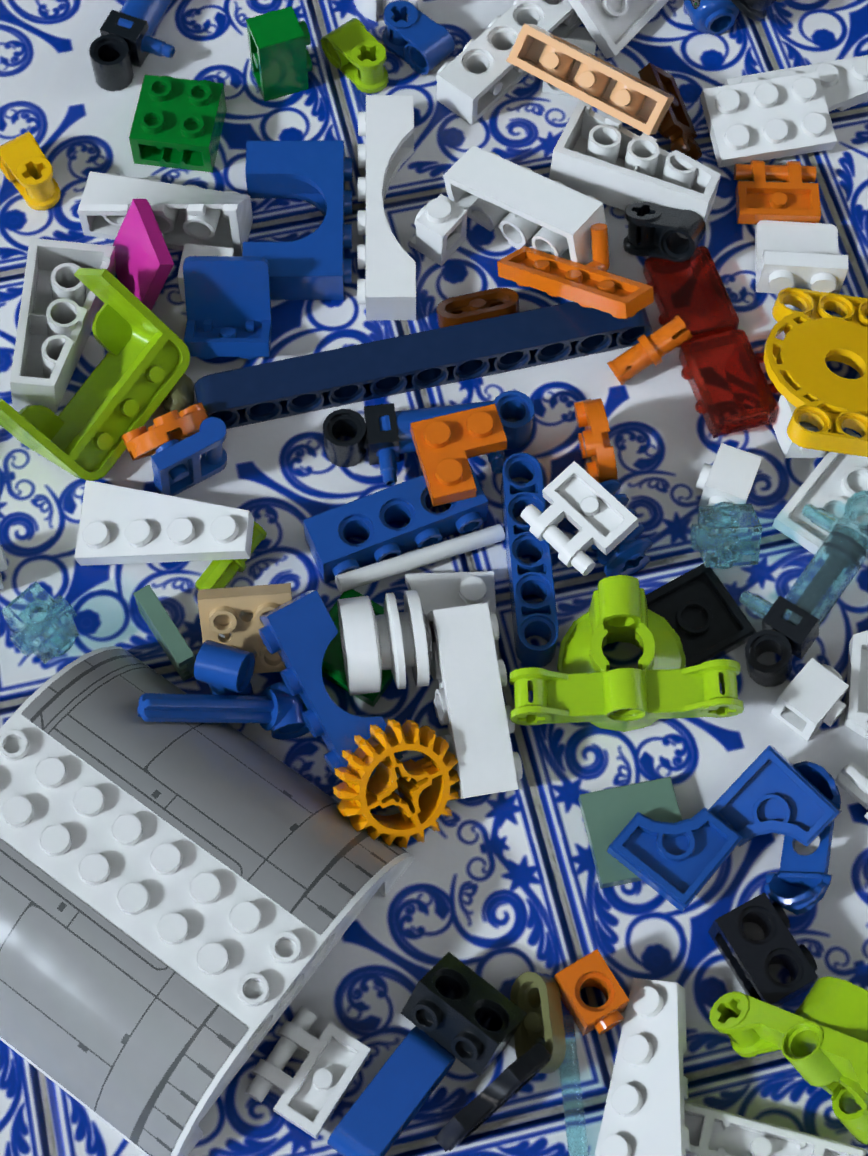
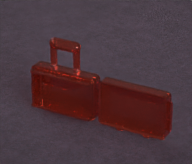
M698 246L690 259L684 262H674L656 257L647 258L644 263L643 273L647 285L653 286L654 300L660 312L659 324L664 326L674 319L676 315H679L685 323L686 329H689L693 338L686 340L678 346L680 347L679 360L683 367L681 376L689 381L697 400L695 410L703 415L713 438L774 423L779 408L773 393L779 391L773 383L768 384L759 364L764 362V352L755 354L745 331L738 329L739 318L708 248Z

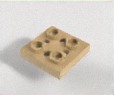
M291 583L198 590L197 601L202 642L212 640L248 652L255 650L253 674L280 672L286 669L278 652L270 654L258 630L264 627L260 616L292 600Z

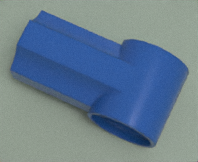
M207 640L203 643L196 656L194 677L198 681L208 683L211 695L254 696L250 681L254 672L255 656L252 652Z

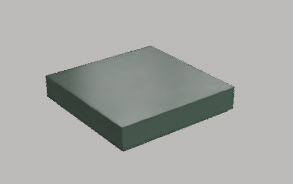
M671 777L579 795L578 801L600 889L642 881L607 852L609 845L637 812L654 821L670 823L682 821Z

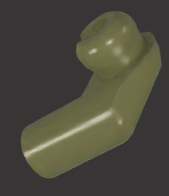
M183 374L169 392V397L164 401V409L167 412L174 410L179 412L193 405L194 383L186 374Z

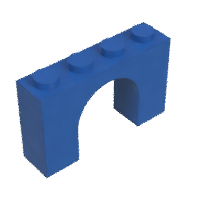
M344 140L246 141L245 175L247 191L251 199L290 198L303 200L320 210L325 218L313 233L299 240L286 242H243L242 256H260L268 260L271 300H344V283H352V258H344V249H352V224H345V215H352L353 213L352 190H345V182H353L352 157H345Z

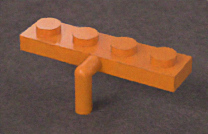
M597 223L590 227L592 261L586 265L526 246L497 261L498 277L516 282L517 285L522 287H531L546 292L552 297H561L576 302L585 308H594L609 313L618 319L631 318L654 302L653 286L607 272L609 269L607 225L603 223Z

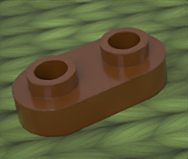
M494 288L445 299L436 308L438 326L443 328L520 312L519 296L514 290L508 288Z

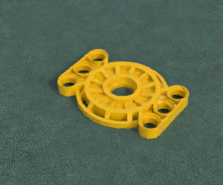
M801 288L782 289L778 293L772 309V315L778 323L773 326L765 343L763 361L767 374L776 389L792 405L797 407L787 426L788 437L793 443L803 448L868 457V318L865 317L868 316V298ZM785 305L795 306L799 308L801 311L791 310ZM825 310L835 312L841 317L832 316ZM784 331V340L777 339L776 337ZM835 361L849 365L861 377L857 379L840 377L827 367L826 362ZM800 422L810 423L817 427L819 431L807 430L800 425ZM842 428L852 429L858 432L862 437L857 438L850 436L849 434L845 433Z

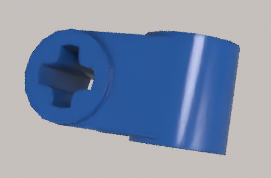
M398 0L389 3L385 7L383 19L387 27L382 34L383 46L405 61L415 72L421 75L428 74L454 51L455 43L449 31L444 26L435 23L410 2Z

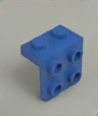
M260 256L187 257L183 263L187 314L183 342L189 349L190 357L201 359L240 357L247 360L269 357L272 337V315L268 260Z

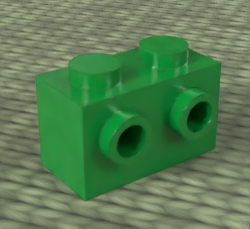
M292 6L246 19L252 74L264 102L309 89L308 72L313 71V67L306 46L311 44L310 34L305 21H298Z

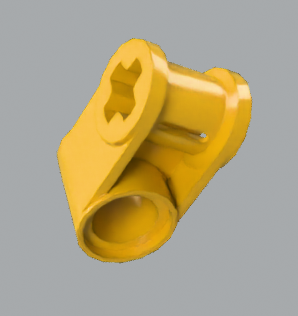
M27 131L0 146V169L7 180L13 183L27 205L35 210H47L54 207L60 200L61 191L53 178L51 163L43 154L33 135Z

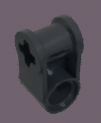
M635 202L625 208V218L629 222L628 236L624 238L623 248L627 253L635 256H650L674 262H684L689 260L703 238L706 230L705 222L698 213L691 210L658 206L650 202ZM677 233L685 235L688 239L680 237Z

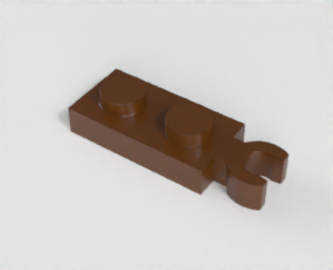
M652 63L647 64L638 72L641 80L674 96L658 132L664 138H670L671 151L678 150L692 159L698 160L702 157V152L694 140L697 134L673 75Z

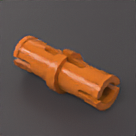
M676 315L674 319L648 337L643 334L637 338L639 343L607 364L620 384L624 385L626 381L651 364L657 366L662 363L661 357L686 340H690L693 336L689 329H686V325L680 316Z

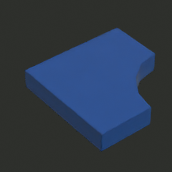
M769 745L709 808L711 813L743 837L738 844L739 847L756 836L768 833L791 836L806 847L810 846L842 812L772 745Z
M705 807L692 818L675 823L654 821L637 812L609 845L607 852L683 913L738 846L743 837Z

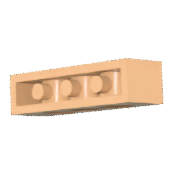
M523 24L506 60L512 65L647 135L657 133L674 99V96L535 24Z

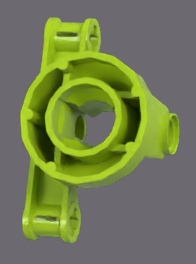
M628 575L609 576L598 582V590L593 592L589 611L572 623L562 639L557 672L538 667L520 668L510 672L509 683L514 686L515 709L510 713V720L515 724L527 726L589 722L601 729L627 732L648 727L659 719L731 717L744 711V703L738 699L736 677L741 672L740 663L730 659H715L685 668L686 657L679 635L664 617L648 609L645 590L640 588L639 580ZM615 642H626L636 645L643 652L638 660V669L617 668L609 670L610 662L603 654V647ZM529 691L533 692V702H529Z
M830 976L822 977L816 981L795 1013L778 1008L742 992L733 991L719 997L710 1010L709 1019L711 1025L717 1031L730 1037L731 1046L741 1057L750 1058L759 1054L781 1050L784 1057L811 1086L821 1087L832 1095V1109L836 1117L861 1144L868 1145V990L846 980Z

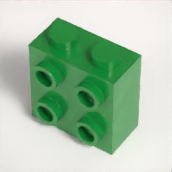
M145 75L129 136L134 164L213 173L227 111L224 84L208 80L197 81L170 76Z

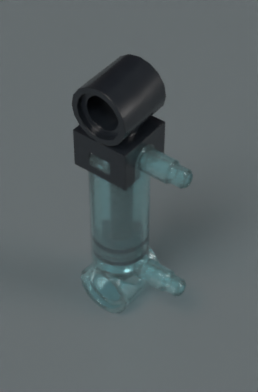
M860 491L853 494L847 500L844 514L841 518L810 503L804 506L802 515L811 520V523L830 534L784 598L779 596L775 603L772 604L749 591H744L741 594L739 602L746 606L750 612L763 619L762 631L756 632L751 636L745 646L747 671L750 678L757 684L764 687H775L784 683L789 678L792 671V654L800 659L804 657L819 635V626L868 558V525L860 524L856 520L859 516L868 515V491ZM764 652H774L781 657L773 665H763L757 661V658Z

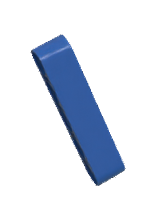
M516 453L508 457L503 464L500 489L515 652L522 664L528 667L540 668L545 667L554 658L559 633L550 544L546 540L539 541L529 531L531 526L528 523L518 521L516 517L520 516L521 512L530 504H533L542 513L546 510L545 499L542 493L544 489L543 475L540 462L534 456L528 453ZM517 477H523L528 479L529 482L522 484L517 483L512 479ZM523 555H532L536 557L538 561L534 563H525L521 561L519 557ZM536 595L543 601L538 604H529L524 601L523 597ZM535 635L544 638L548 643L542 646H534L526 639Z

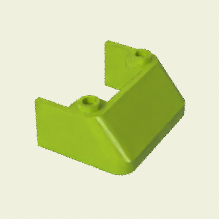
M79 268L74 275L104 302V305L93 319L92 331L97 342L108 353L58 416L49 408L37 404L28 405L17 412L7 402L0 399V425L22 444L75 477L95 481L104 477L127 447L122 435L144 426L186 372L190 363V353L187 345L107 269Z

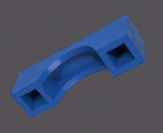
M311 590L260 616L264 627L258 631L270 654L278 652L286 669L280 671L282 679L292 696L300 694L307 708V711L302 713L303 719L314 738L321 735L329 750L328 753L323 755L326 764L333 776L339 779L335 775L334 768L348 765V761L342 757V750H350L354 753L359 747L355 744L354 735H361L367 740L371 737L370 724H376L385 731L386 723L380 715H353L344 711L327 693L322 678V662L325 651L337 635L338 630L318 591ZM401 752L394 753L398 760L403 758Z

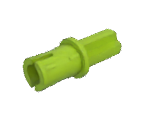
M255 521L251 554L267 535L265 530ZM247 559L213 560L196 581L195 588L197 590L226 588L237 572H243L246 569L245 562Z

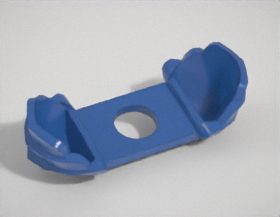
M804 761L793 764L795 768L840 809V793L831 774L822 766L812 762ZM834 821L819 835L820 844L817 850L810 855L798 854L795 850L796 839L784 835L780 871L769 872L765 876L767 884H765L764 889L768 897L782 908L796 915L811 910L824 897L831 883L832 875L828 874Z

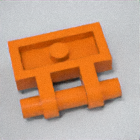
M751 160L750 164H735L734 180H749L737 182L735 190L737 224H757L761 220L819 223L821 218L819 183H802L815 182L816 166H801L800 161H787L786 165H765L763 160ZM766 181H785V182H766Z

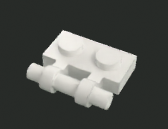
M575 461L542 490L543 498L551 504L543 513L533 504H530L520 515L531 526L529 531L539 541L546 540L559 553L557 558L568 568L573 566L583 576L588 575L596 565L585 553L587 549L594 544L605 555H608L639 526L638 518ZM564 518L579 530L572 539L557 527Z
M301 1006L292 1021L286 1020L277 1033L281 1038L266 1060L260 1059L252 1071L256 1076L245 1093L259 1103H262L272 1087L283 1092L273 1108L274 1112L317 1140L370 1056L371 1048L330 1022L317 1039L308 1033L317 1016ZM298 1048L308 1055L292 1078L283 1072V1069Z

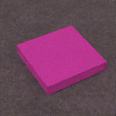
M133 199L112 245L115 246V272L119 281L152 311L174 266V262L148 200Z

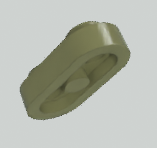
M525 972L515 980L510 992V1000L527 1013L514 1034L517 1059L520 1058L537 1043L541 1042L552 1056L550 1057L551 1060L538 1073H553L561 1066L566 1054L560 990L557 982L550 975Z

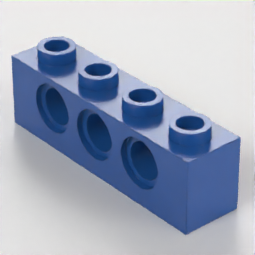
M471 466L470 469L477 488L476 497L440 505L448 509L445 512L436 513L429 510L433 504L424 475L304 519L305 541L324 583L335 580L336 575L399 556L416 548L421 549L437 544L443 538L458 532L460 534H468L477 530L484 522H487L488 500ZM393 521L407 523L403 528H393L388 524ZM353 536H362L367 539L360 544H352L347 541Z

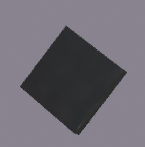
M707 562L645 595L648 609L664 617L679 635L686 657L685 668L718 659L748 642L749 638L756 633L754 627Z

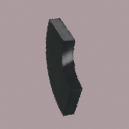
M541 1042L537 1043L509 1065L484 1091L451 1118L435 1136V1139L445 1151L454 1149L479 1128L551 1060L550 1057L552 1055Z

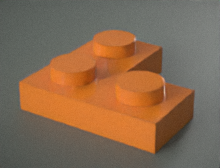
M495 404L410 423L411 436L433 507L476 497L477 488L467 458L507 449V438Z

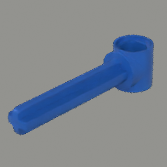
M284 681L268 686L260 696L145 693L139 697V705L137 707L138 716L145 722L260 723L264 730L271 731L272 737L279 740L298 738L310 732L302 716V713L307 711V708L300 694L292 696Z

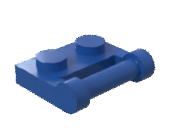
M217 417L206 418L202 421L199 432L182 441L178 439L170 440L161 445L156 450V454L151 456L154 484L159 494L175 496L225 469L227 454L222 447V443L226 439L227 432L226 425L221 419Z

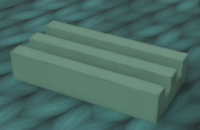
M150 585L134 592L133 595L136 599L139 613L183 682L194 676L195 655Z

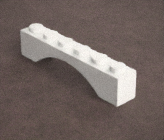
M366 95V112H358V136H366V144H358V169H366V177H358V202H366V210H358L357 220L358 235H366V244H357L358 269H365V279H357L358 304H366V321L416 320V262L395 238L384 213V201L390 183L401 165L414 153V95Z

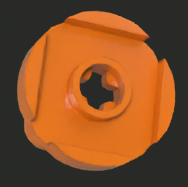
M601 398L574 402L578 427H585V431L578 433L581 455L583 459L591 457L592 461L586 463L587 473L598 483L611 479L618 480L614 448L610 444L608 435L610 428Z
M202 402L179 412L174 410L153 419L154 425L148 428L142 426L123 434L122 438L133 461L156 454V450L170 440L178 439L182 441L199 432L202 421L209 417Z

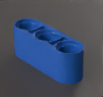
M415 1026L336 1126L327 1144L342 1156H385L449 1072L457 1058Z

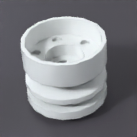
M416 589L404 591V612H398L394 593H386L384 614L375 615L369 596L337 599L344 669L350 696L380 692L382 670L391 669L398 689H406L405 667L412 668L414 682L417 687L429 686V670L433 657L428 616L421 605Z

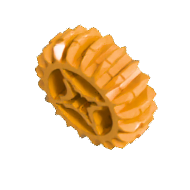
M388 719L385 731H383L378 725L370 724L371 737L366 740L361 735H354L355 744L359 747L354 753L350 750H342V757L348 761V765L334 768L335 775L343 781L332 787L334 794L339 799H342L336 805L337 810L342 816L349 817L351 825L357 832L366 828L373 840L381 836L388 846L394 841L399 847L407 848L410 836L418 842H425L424 830L429 827L433 831H440L439 823L436 821L441 814L443 816H452L451 809L446 806L447 802L460 799L458 791L451 787L460 781L457 771L452 769L458 763V760L452 752L447 751L450 747L448 742L441 736L437 737L435 731L427 725L419 728L415 721L406 719L401 727L400 723L395 719ZM410 750L422 753L424 758L416 762L412 759L401 762L394 756V753ZM376 768L374 775L370 778L373 770ZM391 805H395L400 810V813L388 816L370 812L371 809L377 806L384 809Z

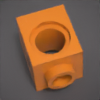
M598 949L555 974L554 979L560 990L561 1001L583 1036L596 1029L599 1035L604 1034L624 1020L621 1013L625 1011L629 998ZM586 987H596L603 992L606 1003L600 1007H590L582 1001L580 991Z

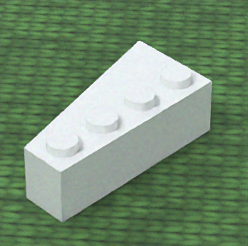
M579 100L553 149L549 179L560 181L571 189L585 195L594 196L603 204L624 211L632 203L650 202L658 206L694 211L703 218L706 224L714 205L721 177L720 173L678 150L669 153L659 147L656 138L645 133L638 136L622 127V121L609 114L604 117L594 112L591 105Z
M472 145L443 175L448 198L465 208L469 218L490 232L495 227L499 228L503 236L509 241V244L517 250L526 246L583 265L592 261L590 227L597 223L606 224L603 202L594 196L580 193L565 186L560 181L551 180L533 172L526 166L517 165L502 158L497 153L488 152L475 145ZM609 247V263H610L612 260H611V253H610V247Z
M30 238L10 378L12 407L14 409L21 410L28 405L37 404L49 408L54 413L57 412L92 331L93 319L104 303L74 274L79 268L107 269L115 277V246Z

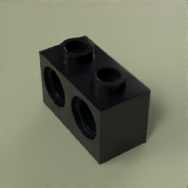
M765 892L715 919L708 931L748 996L778 1007L810 989L819 978L815 972L817 965L811 952L805 945H798L788 930L790 922L786 913L778 903H771ZM754 922L758 924L764 932V939L756 941L748 938L742 930V923ZM769 965H783L790 973L791 982L782 984L775 981L769 973Z
M450 952L418 982L401 1012L403 1016L478 1076L486 1070L508 1045L527 1015L524 1010Z

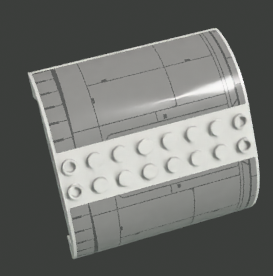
M102 647L84 654L49 678L0 728V1040L145 1156H188L204 1135L198 1124L376 891L386 896L414 860V856L402 847H399L395 842L388 846L381 836L373 840L366 828L357 832L351 825L349 817H344L338 812L336 805L339 802L228 723L143 721L137 714L139 697L145 693H186L122 647Z

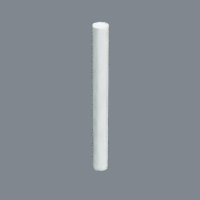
M497 524L335 576L336 586L340 593L504 541L505 532L502 525Z

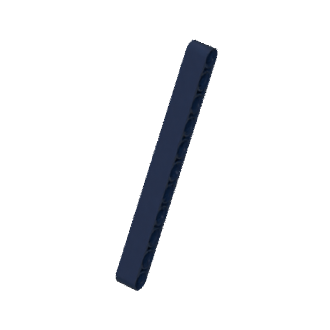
M568 302L210 374L200 378L195 383L194 390L197 403L202 402L208 417L221 419L225 423L226 429L631 347L639 343L637 338L643 334L646 337L651 335L652 327L645 308L631 318L618 319L609 313L594 308H585L576 302Z

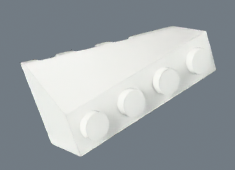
M89 172L78 208V215L84 235L115 240L132 200L147 199L168 248L183 251L184 243L234 248L235 256H242L243 242H248L253 223L250 195H243L235 191L223 192L204 189L196 185L184 186L165 183L156 179L125 177L112 172Z
M488 602L432 610L427 614L433 652L429 675L434 680L438 679L439 689L435 690L433 701L436 717L440 725H448L449 734L443 735L442 738L450 746L447 751L452 752L458 760V763L452 769L457 771L460 781L451 787L458 791L460 799L518 790L517 780L522 779L523 771L518 752L512 751L510 733H514L515 723L510 720L511 706H505L502 687L507 685V672L504 661L497 659L494 641H498L500 635L497 616L495 613L489 612Z

